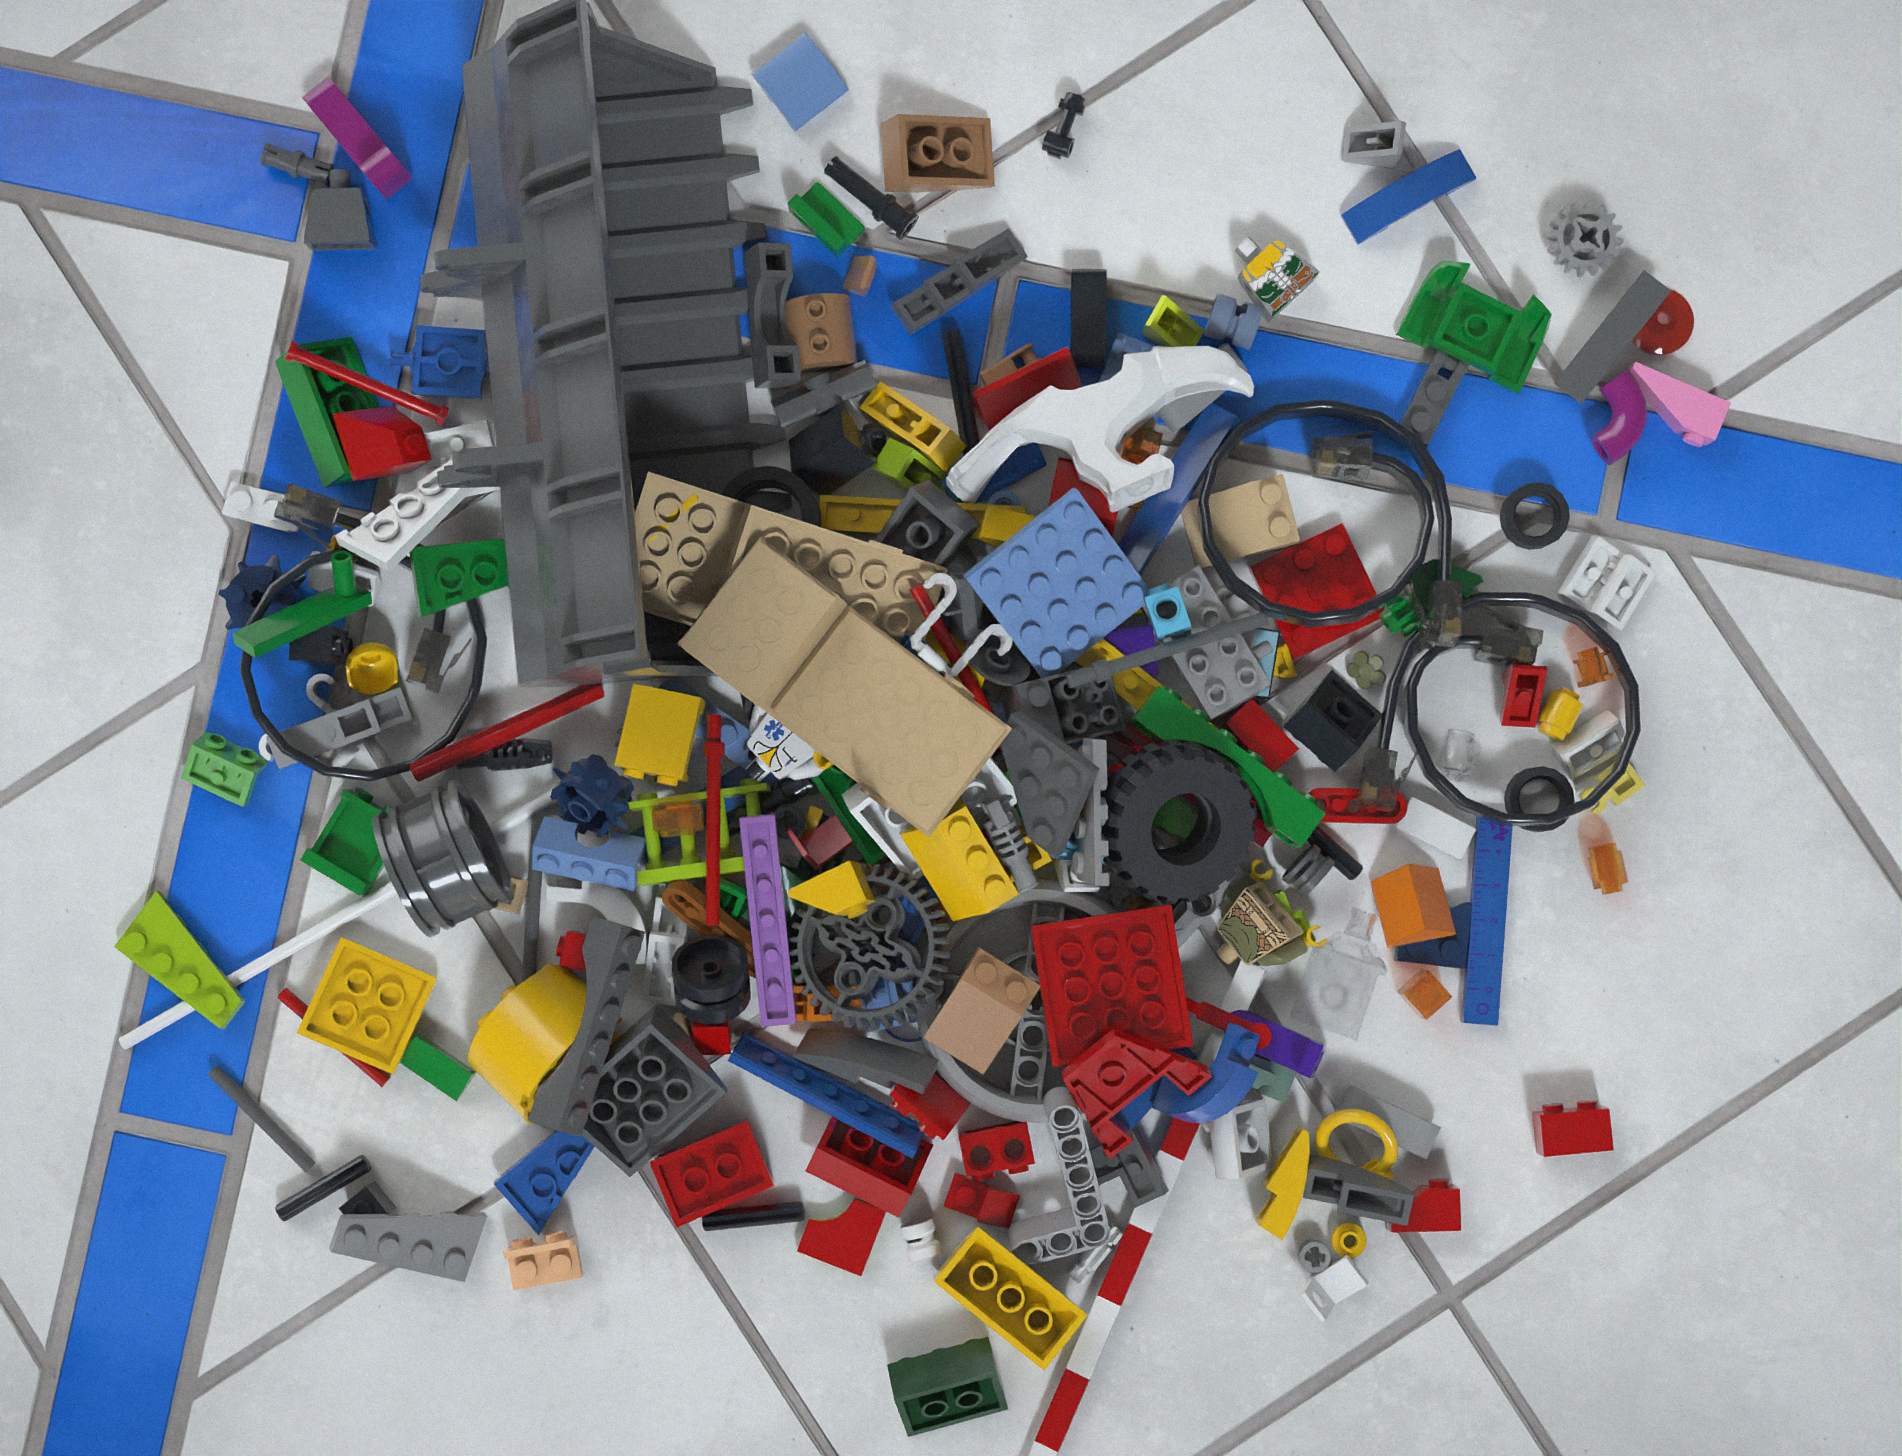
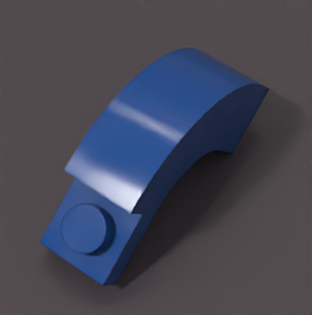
M1229 1023L1217 1056L1210 1067L1212 1077L1188 1096L1166 1076H1163L1151 1108L1189 1123L1213 1121L1230 1112L1246 1096L1258 1075V1072L1250 1069L1249 1065L1255 1054L1260 1035L1239 1025Z

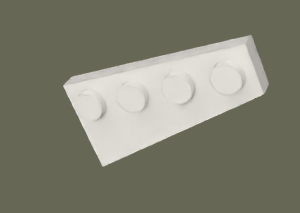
M450 460L418 481V488L410 493L398 494L389 500L391 503L389 507L377 515L373 512L360 519L362 523L351 532L345 529L335 537L340 546L390 572L474 488L438 487L437 472L444 470V466L453 465V460Z

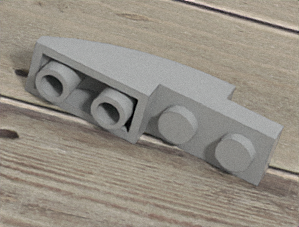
M398 687L280 731L279 733L289 745L314 757L407 722L413 718L402 690ZM268 736L266 737L278 769L298 763L282 754Z

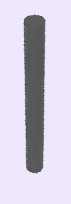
M218 1065L208 1073V1076L304 1172H307L316 1163Z

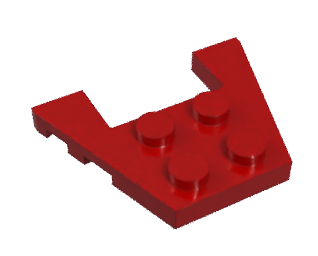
M1115 1028L1062 1070L1065 1084L1081 1112L1085 1114L1090 1123L1091 1130L1095 1137H1098L1103 1146V1151L1109 1159L1133 1141L1132 1132L1113 1116L1160 1077L1166 1076L1188 1096L1212 1077L1211 1070L1207 1065Z

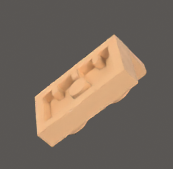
M557 1231L546 1234V1240L532 1242V1237L511 1241L512 1246L506 1248L503 1251L504 1259L508 1258L513 1290L582 1278L584 1274L577 1235L567 1236L566 1231Z

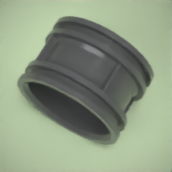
M458 778L448 782V790L443 786L433 788L431 792L414 800L390 808L389 815L381 812L373 816V832L388 876L408 914L427 937L431 938L438 935L440 927L448 930L479 913L497 908L498 899L503 903L514 899L510 874L496 838L473 795Z

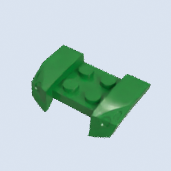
M1441 261L1430 270L1422 282L1396 335L1426 350L1429 346L1439 349L1489 374L1488 380L1519 395L1545 339L1552 314L1534 294L1522 310L1518 311L1461 283L1471 265L1470 263Z

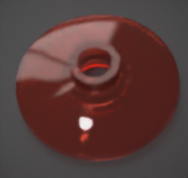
M1672 290L1635 336L1632 343L1641 351L1657 356L1668 355L1679 350L1687 343L1694 328V315L1688 301L1681 294ZM1659 313H1663L1668 317L1667 324H1661L1658 321Z

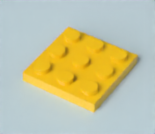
M341 937L298 1028L297 1034L386 1072L395 1074L438 978Z

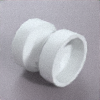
M933 1217L918 1219L900 1226L902 1237L908 1242L907 1255L910 1262L927 1259L942 1252L940 1241L935 1239L933 1233L936 1228Z

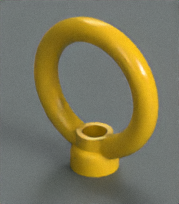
M1360 1109L1339 1110L1322 1120L1315 1134V1147L1319 1156L1341 1161L1330 1148V1133L1334 1128L1344 1123L1363 1124L1373 1129L1381 1137L1384 1144V1154L1381 1159H1372L1360 1168L1393 1181L1394 1173L1391 1168L1398 1157V1142L1395 1133L1384 1120L1373 1113Z

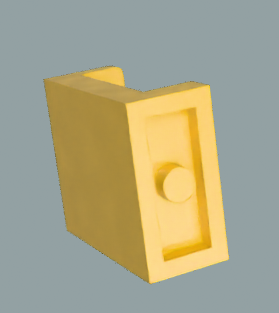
M633 683L614 765L624 769V776L643 780L644 774L658 776L657 783L677 787L678 781L687 783L689 775L686 772L699 715H704L706 701L697 696Z

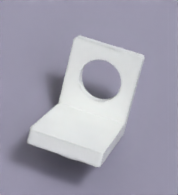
M1346 1255L1329 1265L1322 1272L1314 1274L1302 1291L1301 1296L1320 1321L1323 1322L1327 1320L1335 1304L1366 1287L1368 1281L1351 1258ZM1313 1291L1321 1298L1323 1308L1315 1301Z

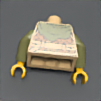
M1263 859L1253 861L1251 864L1252 873L1249 875L1245 874L1225 893L1221 910L1222 921L1217 928L1226 942L1217 950V953L1226 964L1232 965L1239 957L1247 965L1255 962L1262 966L1287 964L1306 953L1309 946L1321 947L1327 940L1325 938L1321 942L1312 941L1310 937L1311 932L1321 928V926L1317 925L1312 926L1308 930L1306 937H1300L1304 933L1263 883L1272 878V867L1265 874L1260 875L1256 873L1257 868L1264 863Z

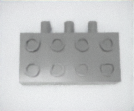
M1198 565L1168 583L1170 589L1177 586L1179 588L1191 623V631L1161 640L1160 642L1164 644L1252 614L1250 611H1246L1232 620L1222 602L1234 594L1225 585L1214 590ZM1169 602L1161 603L1156 609L1157 614L1163 619H1171L1177 613L1175 606ZM1144 605L1140 609L1151 625L1146 606ZM1240 633L1169 656L1201 710L1210 718L1211 723L1269 689L1271 682L1258 663V660L1273 652L1267 640L1250 649Z

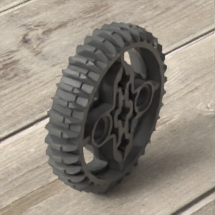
M861 864L869 886L889 888L888 894L875 896L876 901L867 905L868 911L863 913L860 918L848 919L847 915L841 916L832 913L823 918L821 914L824 910L806 904L809 907L808 910L798 909L796 911L797 915L802 917L803 920L802 923L793 922L791 924L792 928L799 929L798 936H790L789 941L797 943V949L789 950L790 956H797L799 962L791 964L790 967L792 970H801L802 974L795 978L796 983H807L801 993L803 995L814 993L809 1004L811 1006H818L823 1002L819 1012L821 1015H828L832 1011L831 1021L834 1023H838L843 1018L844 1027L851 1028L856 1021L858 1030H865L868 1023L871 1030H879L881 1022L885 1028H892L893 1017L898 1024L905 1023L904 1011L910 1017L917 1016L918 1013L914 1004L921 1008L928 1006L926 999L923 997L924 995L931 998L936 997L937 992L931 985H943L944 980L938 977L937 973L938 971L948 972L949 970L948 966L941 964V958L948 959L952 956L951 952L942 951V944L949 945L952 941L951 938L941 936V932L950 929L949 924H938V920L945 916V912L942 910L932 911L938 905V899L931 898L925 901L930 894V889L927 887L917 891L920 880L913 878L907 883L909 875L907 872L901 871L896 877V868L889 866L884 872L882 865L875 864L871 872L869 865ZM901 895L916 907L927 929L929 952L925 968H923L921 955L917 948L899 938L906 918L905 907L900 901ZM888 906L891 910V919L883 925L879 920V911L882 907ZM831 926H841L840 929L845 932L844 934L848 938L838 937L839 934ZM855 926H856V927H863V928H868V927H870V928H872L873 930H876V931L886 932V934H885V936H884L882 933H878V932H874V931H862V932H860V931H858V930L855 929ZM816 927L819 930V939L823 946L841 956L834 975V984L840 994L838 999L826 989L815 969L812 943ZM861 941H871V945L879 953H868L869 949ZM889 943V944L893 945V946L895 947V949L892 948V947H890V946H888V945H886V944ZM846 946L852 948L853 951L847 949ZM891 956L902 957V961L905 962L906 965L910 967V969L899 968V964L895 962V959L891 958ZM861 962H865V963H878V962H879V963L885 965V967H875V966L870 967V966H868L867 964H864V963H861ZM856 969L861 975V982L854 989L849 984L848 978L849 974ZM879 976L898 984L908 983L915 977L919 978V982L905 997L891 1005L875 1009H864L850 1005L852 1000L863 999L868 996L874 989Z

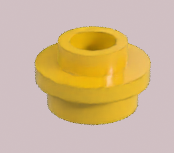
M1343 1223L1333 1231L1331 1242L1334 1250L1340 1256L1348 1255L1350 1258H1355L1365 1250L1367 1237L1363 1229L1357 1224ZM1347 1235L1355 1236V1244L1351 1247L1344 1245V1238Z

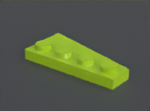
M156 891L114 947L218 1028L225 1029L245 1003V999L221 968L216 966L208 956L207 950L191 934L179 914H176L167 903L168 900L162 892Z

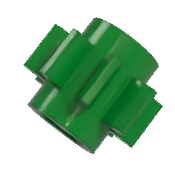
M1410 595L1402 599L1398 596L1395 601L1384 606L1385 610L1379 613V617L1388 632L1394 635L1400 631L1404 638L1418 630L1417 626H1419L1417 620L1422 617L1419 606Z

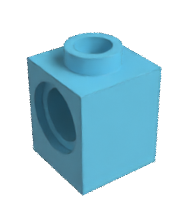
M1164 584L1149 590L1150 596L1144 597V602L1157 642L1191 631V623L1178 586L1170 589L1169 584ZM1169 602L1173 604L1177 610L1176 615L1171 619L1161 618L1156 611L1161 603Z

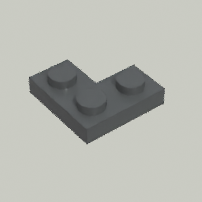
M1138 1128L1131 1130L1133 1141L1111 1159L1106 1156L1102 1144L1090 1149L1098 1185L1120 1176L1135 1208L1161 1197L1169 1191Z

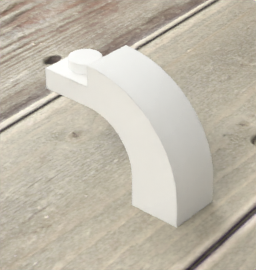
M557 880L556 886H547L546 900L588 904L598 909L609 921L644 931L645 935L636 964H646L650 935L648 924L640 906L626 890L588 881H582V888H577L578 881Z

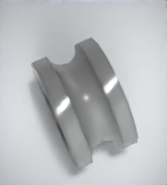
M1306 1240L1298 1249V1260L1303 1268L1309 1272H1322L1330 1264V1251L1319 1240ZM1311 1247H1316L1317 1251L1323 1254V1259H1317L1319 1263L1316 1265H1312L1311 1261L1305 1258L1307 1251L1311 1253Z

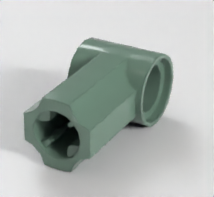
M1253 1055L1249 1068L1258 1072V1075L1252 1087L1260 1094L1285 1103L1297 1072L1269 1059L1266 1061Z

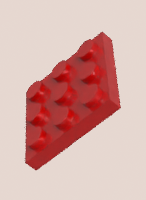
M1343 523L1248 568L1260 594L1272 602L1310 612L1356 607L1377 595ZM1380 608L1355 623L1313 628L1272 619L1277 630L1280 631V636L1289 650L1291 659L1294 660L1380 620L1379 613L1384 611V608Z

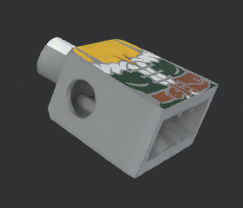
M1248 237L1235 250L1247 264L1240 272L1238 281L1252 302L1264 308L1262 316L1268 324L1302 293L1320 273L1314 266L1276 239L1262 250Z

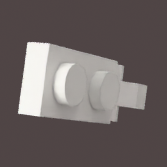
M232 481L230 482L222 510V515L288 533H298L300 525L318 530L321 519L314 517L315 514L284 506L285 499H290L288 496Z

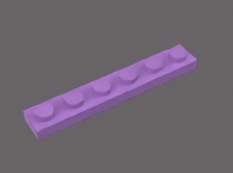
M773 813L743 816L739 820L761 1027L796 1024L776 815Z

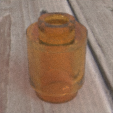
M693 800L658 803V810H652L653 830L660 831L662 838L695 835L696 831H704L702 803H693Z
M1616 842L1589 847L1590 856L1587 857V862L1594 889H1601L1603 895L1623 891L1622 884L1629 881L1622 851L1617 850Z

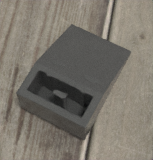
M1089 667L1016 684L999 691L1007 722L1011 713L1020 710L1067 745L1081 742L1083 738H1096L1126 729L1112 675L1111 679L1100 683L1092 681L1073 688L1068 687L1065 675Z

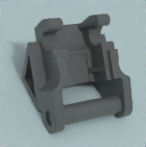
M947 572L946 574L954 580L957 592L951 604L940 614V617L945 626L950 627L951 634L963 641L974 640L990 625L999 624L996 619H993L992 613L989 610H983L982 600L963 577L966 572ZM943 587L938 598V603L945 596V591Z

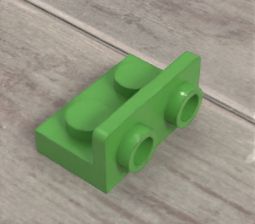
M206 732L192 743L181 779L244 807L249 803L258 774L266 768L268 760L259 756L252 749L242 748L227 741L222 735Z

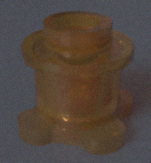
M1598 647L1577 652L1579 659L1572 661L1573 664H1577L1582 680L1577 683L1578 688L1616 678L1615 672L1609 674L1604 658L1607 652L1599 653Z

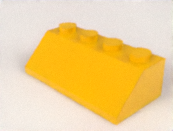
M979 1226L954 1249L934 1275V1282L1042 1370L1048 1367L1088 1316L1085 1311Z

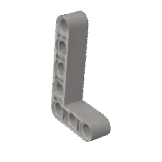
M1065 1087L1051 1089L1045 1095L1044 1107L1071 1207L1020 1220L1009 1227L1007 1237L1011 1253L1028 1266L1101 1247L1108 1242L1111 1236L1078 1105L1069 1089ZM1062 1108H1067V1109L1064 1110V1111H1059V1112H1058V1110H1060V1109H1062Z

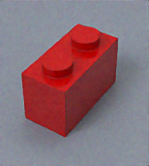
M1598 1100L1577 1101V1107L1564 1108L1563 1103L1542 1105V1111H1532L1536 1153L1543 1157L1613 1151L1610 1109L1598 1105Z

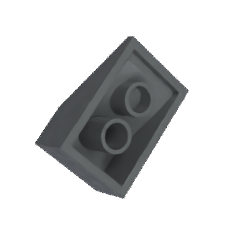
M926 480L910 488L874 541L903 550L902 554L947 568L980 526V523L930 480Z

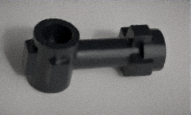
M1066 92L1064 99H1060L1058 107L1063 110L1056 132L1048 130L1042 144V150L1046 151L1048 156L1058 159L1070 157L1075 139L1068 136L1076 115L1083 116L1085 99L1082 96Z

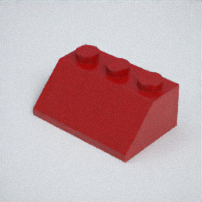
M1068 347L973 392V406L986 433L1013 410L1050 385L1059 390H1075L1083 387Z
M832 1116L805 1172L899 1218L912 1195L934 1144L922 1139L912 1159Z

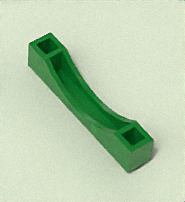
M1160 685L1153 689L1128 723L1155 744H1161L1164 740H1177L1182 744L1189 741L1199 744L1224 758L1225 761L1238 769L1242 780L1248 783L1261 810L1265 828L1292 849L1302 847L1326 814L1318 808L1320 803L1311 795L1305 792L1301 795L1292 788V781L1278 771L1273 773L1264 766V759L1251 750L1246 752L1236 744L1238 740L1231 733L1224 729L1218 731L1208 723L1210 718L1197 708H1192L1191 710L1181 702L1182 697L1175 690L1167 686L1162 688Z

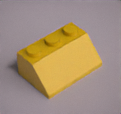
M959 797L930 837L913 825L899 832L952 921L989 913L1019 894L961 797Z

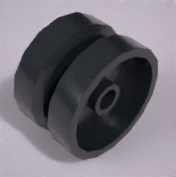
M702 935L688 940L676 950L672 958V978L675 1003L682 1015L695 1022L717 1024L734 1019L746 1010L751 1000L748 954L742 944L722 935Z

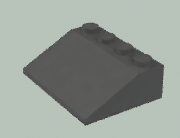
M655 1005L609 1046V1052L603 1065L582 1136L631 1177L724 1096L728 1089L684 1030Z

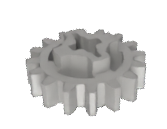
M1588 200L1583 208L1576 201L1570 206V211L1564 207L1558 213L1560 219L1554 218L1549 225L1555 230L1550 231L1546 235V239L1554 241V244L1547 249V252L1557 253L1558 256L1553 263L1556 265L1563 261L1566 264L1564 268L1565 273L1575 268L1577 277H1582L1588 269L1590 275L1595 276L1599 272V266L1606 270L1611 265L1609 259L1615 260L1619 256L1620 252L1614 247H1619L1624 239L1616 237V233L1622 229V225L1613 226L1611 221L1615 218L1616 214L1612 213L1608 216L1603 214L1605 211L1604 204L1595 210L1591 200ZM1583 218H1588L1595 222L1585 221ZM1603 232L1606 237V245L1602 242ZM1563 233L1567 235L1566 246L1563 241ZM1586 234L1590 240L1582 243L1579 238ZM1574 256H1582L1587 260L1578 259Z

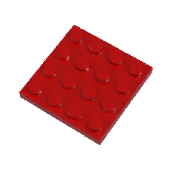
M1171 904L1031 926L1053 1067L1070 1065L1113 1028L1167 1050L1194 1046Z

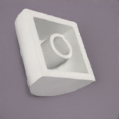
M1266 1098L1242 1100L1224 1116L1203 1123L1205 1131L1211 1133L1212 1146L1208 1149L1207 1161L1210 1167H1215L1216 1178L1242 1179L1274 1168Z

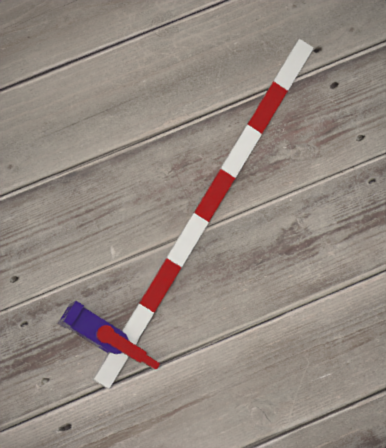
M1241 960L1221 1008L1207 1002H1201L1200 1004L1186 997L1188 1011L1196 1014L1198 1020L1212 1025L1209 1037L1198 1060L1199 1063L1207 1065L1209 1068L1211 1067L1217 1056L1229 1023H1232L1260 1035L1255 1051L1256 1054L1292 1069L1305 1077L1313 1078L1327 1048L1326 1044L1250 1012L1267 972L1266 969L1254 964L1247 965ZM1173 1118L1155 1160V1164L1169 1191L1161 1197L1134 1208L1028 1456H1058L1201 1123H1189Z

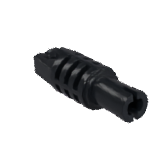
M512 739L456 765V768L459 770L462 768L487 767L491 771L528 769L550 764L553 761L551 740Z

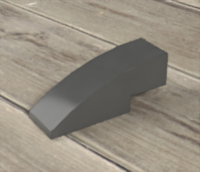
M1309 1155L1303 1198L1337 1204V1212L1402 1225L1408 1224L1414 1198L1413 1191L1363 1168L1326 1157Z

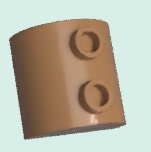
M837 293L813 294L784 302L788 334L792 341L799 346L801 373L846 368L858 363L851 300L848 295Z

